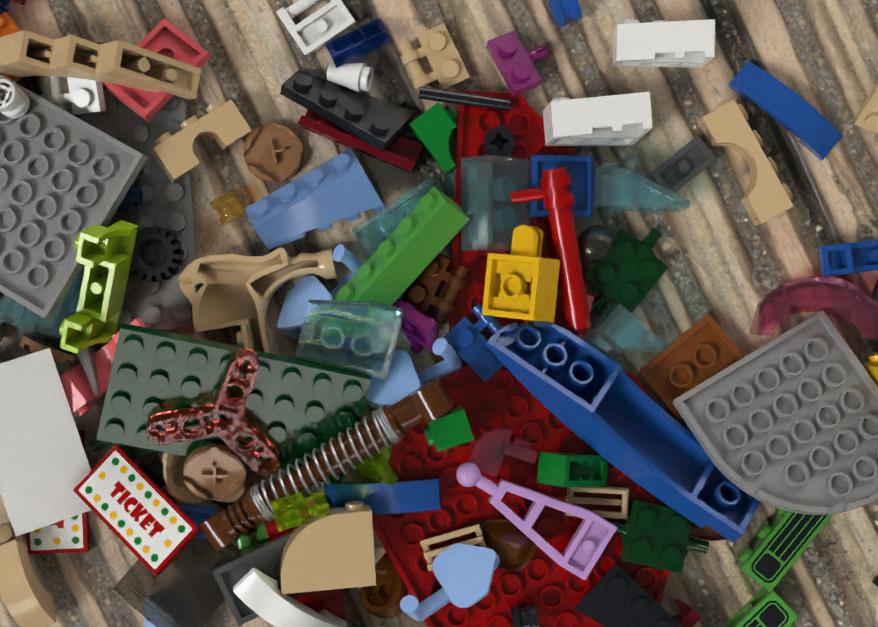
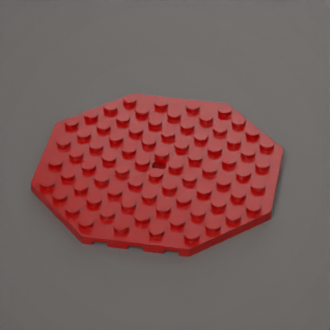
M468 364L440 380L454 402V406L451 409L460 406L464 409L474 438L473 441L438 452L435 445L429 447L423 426L428 425V423L423 422L409 430L402 441L393 444L383 482L440 478L442 509L410 513L373 514L372 516L374 531L409 594L416 597L419 603L442 588L433 570L428 571L423 547L420 544L421 540L471 526V521L507 519L488 501L491 496L490 494L476 486L465 487L458 482L456 471L461 464L465 462L475 463L480 468L481 475L498 484L500 479H504L566 501V487L537 483L539 452L561 451L598 454L534 397L504 365L486 382ZM624 372L645 394H647L645 388L643 387L637 375ZM608 462L606 486L629 488L628 515L632 499L669 507ZM506 492L502 498V501L522 519L529 510L525 506L526 498ZM574 492V497L621 499L622 494ZM575 504L589 510L621 511V506ZM545 505L532 528L562 554L583 519L577 516H566L565 512ZM608 518L610 520L619 521L623 523L625 521V519ZM475 532L441 541L429 545L430 550L476 538L477 536ZM616 533L613 534L586 580L559 566L537 546L532 559L522 570L512 572L499 565L493 573L489 593L468 608H459L452 602H449L424 621L427 627H513L510 606L517 605L519 608L526 607L528 603L535 602L539 627H605L573 607L614 562L660 605L670 571L620 560L623 543L621 535Z

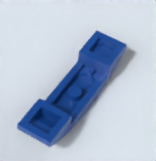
M749 61L744 64L728 84L731 89L750 104L755 103L797 136L800 139L798 142L820 160L826 157L842 137L835 127L801 96Z
M878 240L819 246L822 277L878 270Z
M440 478L358 483L343 481L330 485L323 483L325 510L345 507V503L351 501H362L364 505H369L372 514L410 513L442 509Z

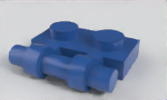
M480 302L472 310L480 319L475 325H472L464 317L443 338L447 340L448 344L451 345L470 368L486 382L503 364L485 345L488 340L480 332L488 327L495 334L504 326L496 319V316L482 315L483 304Z

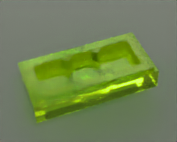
M377 451L372 453L373 459L369 456L364 458L365 464L361 462L355 464L362 475L387 486H392L399 480L384 456Z

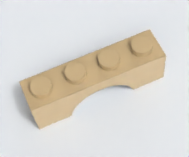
M735 99L704 115L697 120V123L711 147L722 146L731 148L740 153L746 160L750 170V183L746 193L740 200L754 226L793 207L794 205L791 202L793 195L789 187L785 183L781 184L777 177L778 168L771 157H766L762 150L763 141L756 130L752 131L746 120L749 117L745 108L740 103L737 105Z

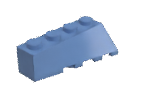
M351 148L245 208L253 228L268 249L306 236V232L313 229L323 231L332 228L331 223L345 218H348L349 221L360 218V213L374 209L377 212L386 209Z

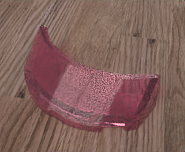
M829 276L802 277L780 285L758 303L750 334L774 336L775 327L782 322L790 321V314L820 312L823 310L826 314L837 317L853 326L861 333L862 339L878 340V302L871 299L857 285L843 279Z

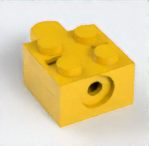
M519 225L513 229L511 255L488 253L482 315L554 322L560 260L541 257L543 231L534 226Z

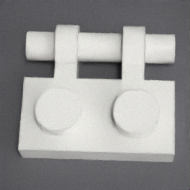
M45 76L49 78L51 95H48L49 102L66 111L65 103L71 102L73 115L106 111L101 81L67 77L69 93L64 94L61 77Z

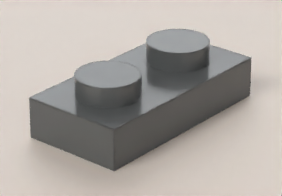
M696 136L650 173L649 176L660 188L669 192L667 193L662 190L667 197H671V194L676 193L717 158L701 138Z

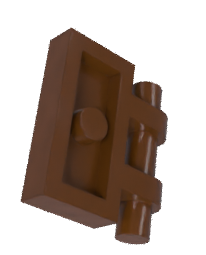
M439 253L405 290L401 300L405 303L409 302L417 311L424 315H430L435 306L438 310L434 320L445 324L449 314L452 315L456 308L454 303L460 290H464L468 282L465 279L470 269L459 264L455 273L450 272L455 260ZM446 281L449 286L444 297L441 298L439 294Z

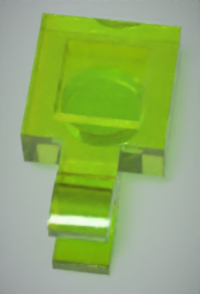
M300 492L271 501L278 531L308 523V516L323 518L331 514L324 492H317L306 498H303Z

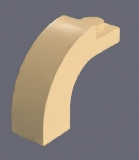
M11 523L0 527V596L20 627H46L56 623L53 596L40 584L33 571L28 555L26 533L16 537Z

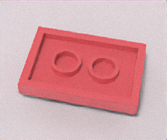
M165 18L137 45L138 47L198 68H202L210 59V55L205 49ZM102 82L104 88L147 122L174 96L164 91L154 93Z

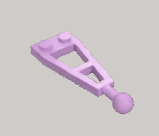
M465 462L456 471V478L461 485L465 487L476 486L490 494L491 496L488 501L559 566L583 580L587 579L617 529L614 524L589 509L504 479H500L498 484L481 475L480 468L475 463ZM506 492L533 501L523 519L502 501ZM545 505L583 519L562 554L532 528Z

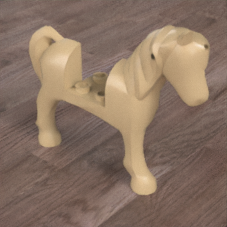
M277 248L264 256H244L229 253L195 259L186 266L178 278L182 292L192 305L195 332L241 325L242 331L237 332L238 347L271 353L266 334V311L272 295L284 283L295 277L316 274L326 280L337 278L332 248L318 253H300L290 258L285 249ZM200 283L204 284L196 293V285ZM164 452L162 464L165 485L162 490L178 504H193L205 500L193 494L185 485L183 470L187 456ZM244 482L243 487L238 493L227 499L219 500V497H211V500L227 503L235 502L242 496L246 484Z

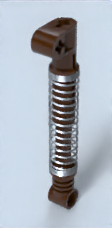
M436 377L392 406L384 405L380 409L377 408V410L372 412L371 419L364 416L363 424L355 422L354 429L347 427L345 434L339 432L338 438H330L328 445L321 443L320 450L313 448L312 456L304 453V461L296 459L295 466L287 464V471L279 469L278 476L270 474L269 481L264 479L261 481V485H253V487L246 490L245 496L241 500L235 502V505L231 504L228 508L221 509L201 522L199 526L214 550L217 551L241 536L242 532L244 533L249 528L255 527V524H267L275 520V518L280 516L278 506H281L284 511H288L286 501L289 500L293 506H296L297 503L294 496L298 495L301 500L305 501V496L302 492L305 489L313 496L312 485L315 484L319 490H322L320 480L324 479L328 485L331 484L328 475L339 480L340 473L343 472L347 475L348 468L356 469L355 464L358 462L365 464L364 458L369 456L373 459L372 453L375 451L382 453L380 448L385 445L387 448H390V442L393 444L399 443V441L406 437L409 430L423 422L429 423L453 408L454 402L443 383ZM306 456H308L311 459V461H309L308 463ZM298 461L303 464L300 468L298 467ZM289 467H292L295 471L290 473ZM280 472H283L286 476L281 478ZM272 477L278 480L274 484L272 482ZM264 482L269 485L266 489H264Z

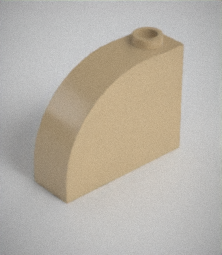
M351 501L345 503V507L327 509L303 521L290 535L282 552L280 561L281 594L376 586L373 522L370 506L364 505L362 501Z

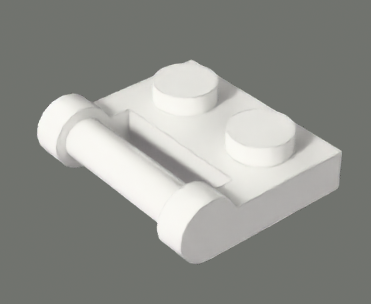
M298 0L286 9L282 7L276 11L278 17L306 58L356 25V21L341 0H330L328 4L297 25H295L292 19L320 0Z

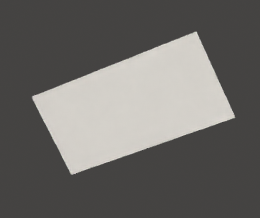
M50 348L0 363V495L17 537L91 510L73 491L90 473L91 468Z

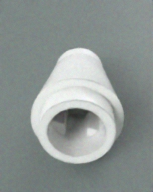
M330 63L328 66V81L359 93L369 91L372 86L374 70L373 67L367 66L366 63Z

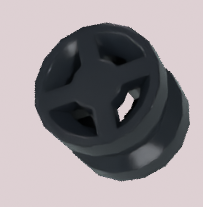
M505 127L492 128L484 138L485 153L494 160L507 158L515 146V138L512 132Z
M535 602L528 603L526 607L519 608L517 605L510 606L513 627H539Z

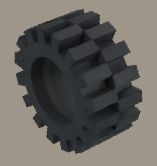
M156 226L141 228L142 230L137 231L129 271L137 275V278L149 282H162L163 280L171 279L173 274L179 272L178 268L184 261L181 260L182 255H184V250L180 246L182 245L181 241L176 238L174 233ZM157 242L164 247L166 256L163 263L152 267L145 262L143 251L150 243Z

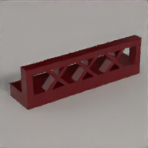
M307 110L305 116L301 115L298 122L300 127L410 174H413L424 148V145L399 135L383 152L310 110Z

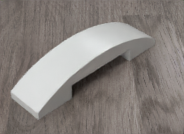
M254 567L233 587V592L250 609L274 627L347 626L346 621L325 609L318 613L287 594H281V591L278 590V582Z

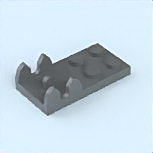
M295 529L262 545H249L238 556L232 559L229 557L222 558L213 565L212 573L238 626L259 617V615L233 592V587L254 567L278 582V590L281 591V556L287 540ZM308 592L292 593L287 595L296 599Z

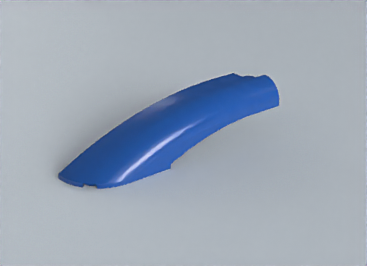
M544 321L509 324L497 331L486 342L485 345L534 397L580 439L618 470L700 528L707 525L731 542H734L743 535L761 501L753 498L733 484L715 466L696 437L645 394L622 371L623 366L565 328Z

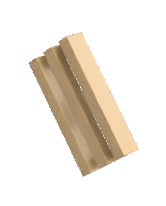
M566 487V502L572 504L621 506V511H591L602 518L627 519L628 487ZM574 492L622 494V498L574 497ZM565 512L566 516H574Z
M480 523L421 540L420 544L423 547L428 571L433 570V557L451 546L448 545L430 550L429 545L475 532L476 538L459 543L468 545L479 544L480 547L487 548Z

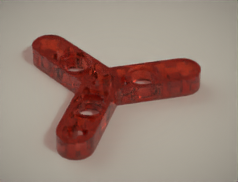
M244 348L239 349L233 354L213 404L152 415L146 426L147 439L155 445H169L219 436L255 473L262 476L274 474L279 468L278 450L243 415L260 370V359L257 353L251 349ZM245 360H249L250 366L246 367L244 378L239 376L240 364H243ZM230 386H238L242 388L244 393L238 398H231L225 391ZM225 414L226 418H229L228 422L223 423L219 419V415ZM206 416H210L209 422H211V426H207ZM196 418L201 422V426L198 429L190 430L183 423L186 419ZM175 421H178V432H175ZM156 425H162L166 432L160 434L159 430L156 429ZM241 434H249L254 440L249 445H241L236 441V438ZM260 455L265 459L271 457V462L263 461L260 463Z

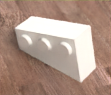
M627 19L622 20L621 24H617L613 30L612 66L703 68L715 57V19L688 21L655 20L646 23Z
M650 92L579 99L567 97L553 99L543 110L545 146H633L653 128Z

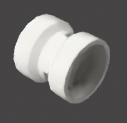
M0 79V112L9 118H20L29 109L30 99L28 94L7 79Z

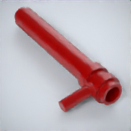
M566 167L542 171L543 179H540L541 187L510 192L512 204L543 199L544 208L548 210L555 259L560 260L559 284L566 329L576 336L589 333L588 327H591L572 207L575 204L574 194L570 193L569 184H572L571 174H567Z

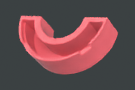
M136 318L129 323L147 328L141 318ZM119 332L112 336L113 339L95 353L100 394L95 395L81 363L59 376L72 415L75 414L77 418L91 410L93 406L90 403L104 395L107 391Z

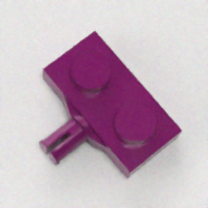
M514 30L487 41L486 48L513 97L541 85L542 79L534 67V62L549 57V52L545 45L528 51L522 45Z
M398 298L387 310L390 323L407 336L411 352L413 351V353L418 354L423 351V346L433 352V344L439 338L438 324L433 318L426 317L418 312L409 302L405 303Z

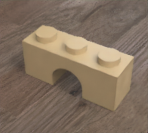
M221 99L206 108L208 114L197 119L194 115L180 124L181 131L173 136L170 132H167L154 140L156 146L153 147L151 153L171 182H174L200 164L193 152V141L197 137H212L221 149L224 150L252 131L232 99L226 103H223Z

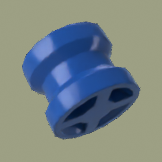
M548 0L552 17L559 28L565 26L566 22L572 19L575 21L582 19L578 0Z

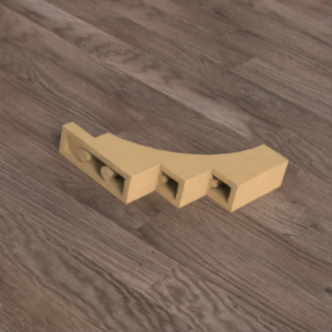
M27 30L0 37V74L13 78L28 76L70 77L118 84L154 93L164 91L189 100L196 99L201 68L121 40L100 45L74 35L53 40Z

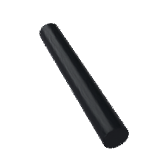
M421 86L418 99L508 112L511 99Z

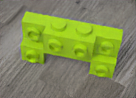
M120 220L107 228L94 224L78 234L75 240V249L77 250L75 262L84 265V274L79 291L77 312L65 318L59 329V334L62 336L61 349L79 354L89 346L109 343L113 339L112 336L118 332L138 229L137 225Z

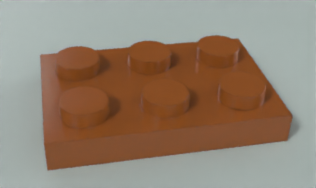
M705 314L637 370V372L673 416L678 418L681 415L672 403L674 399L744 358V355L711 315Z

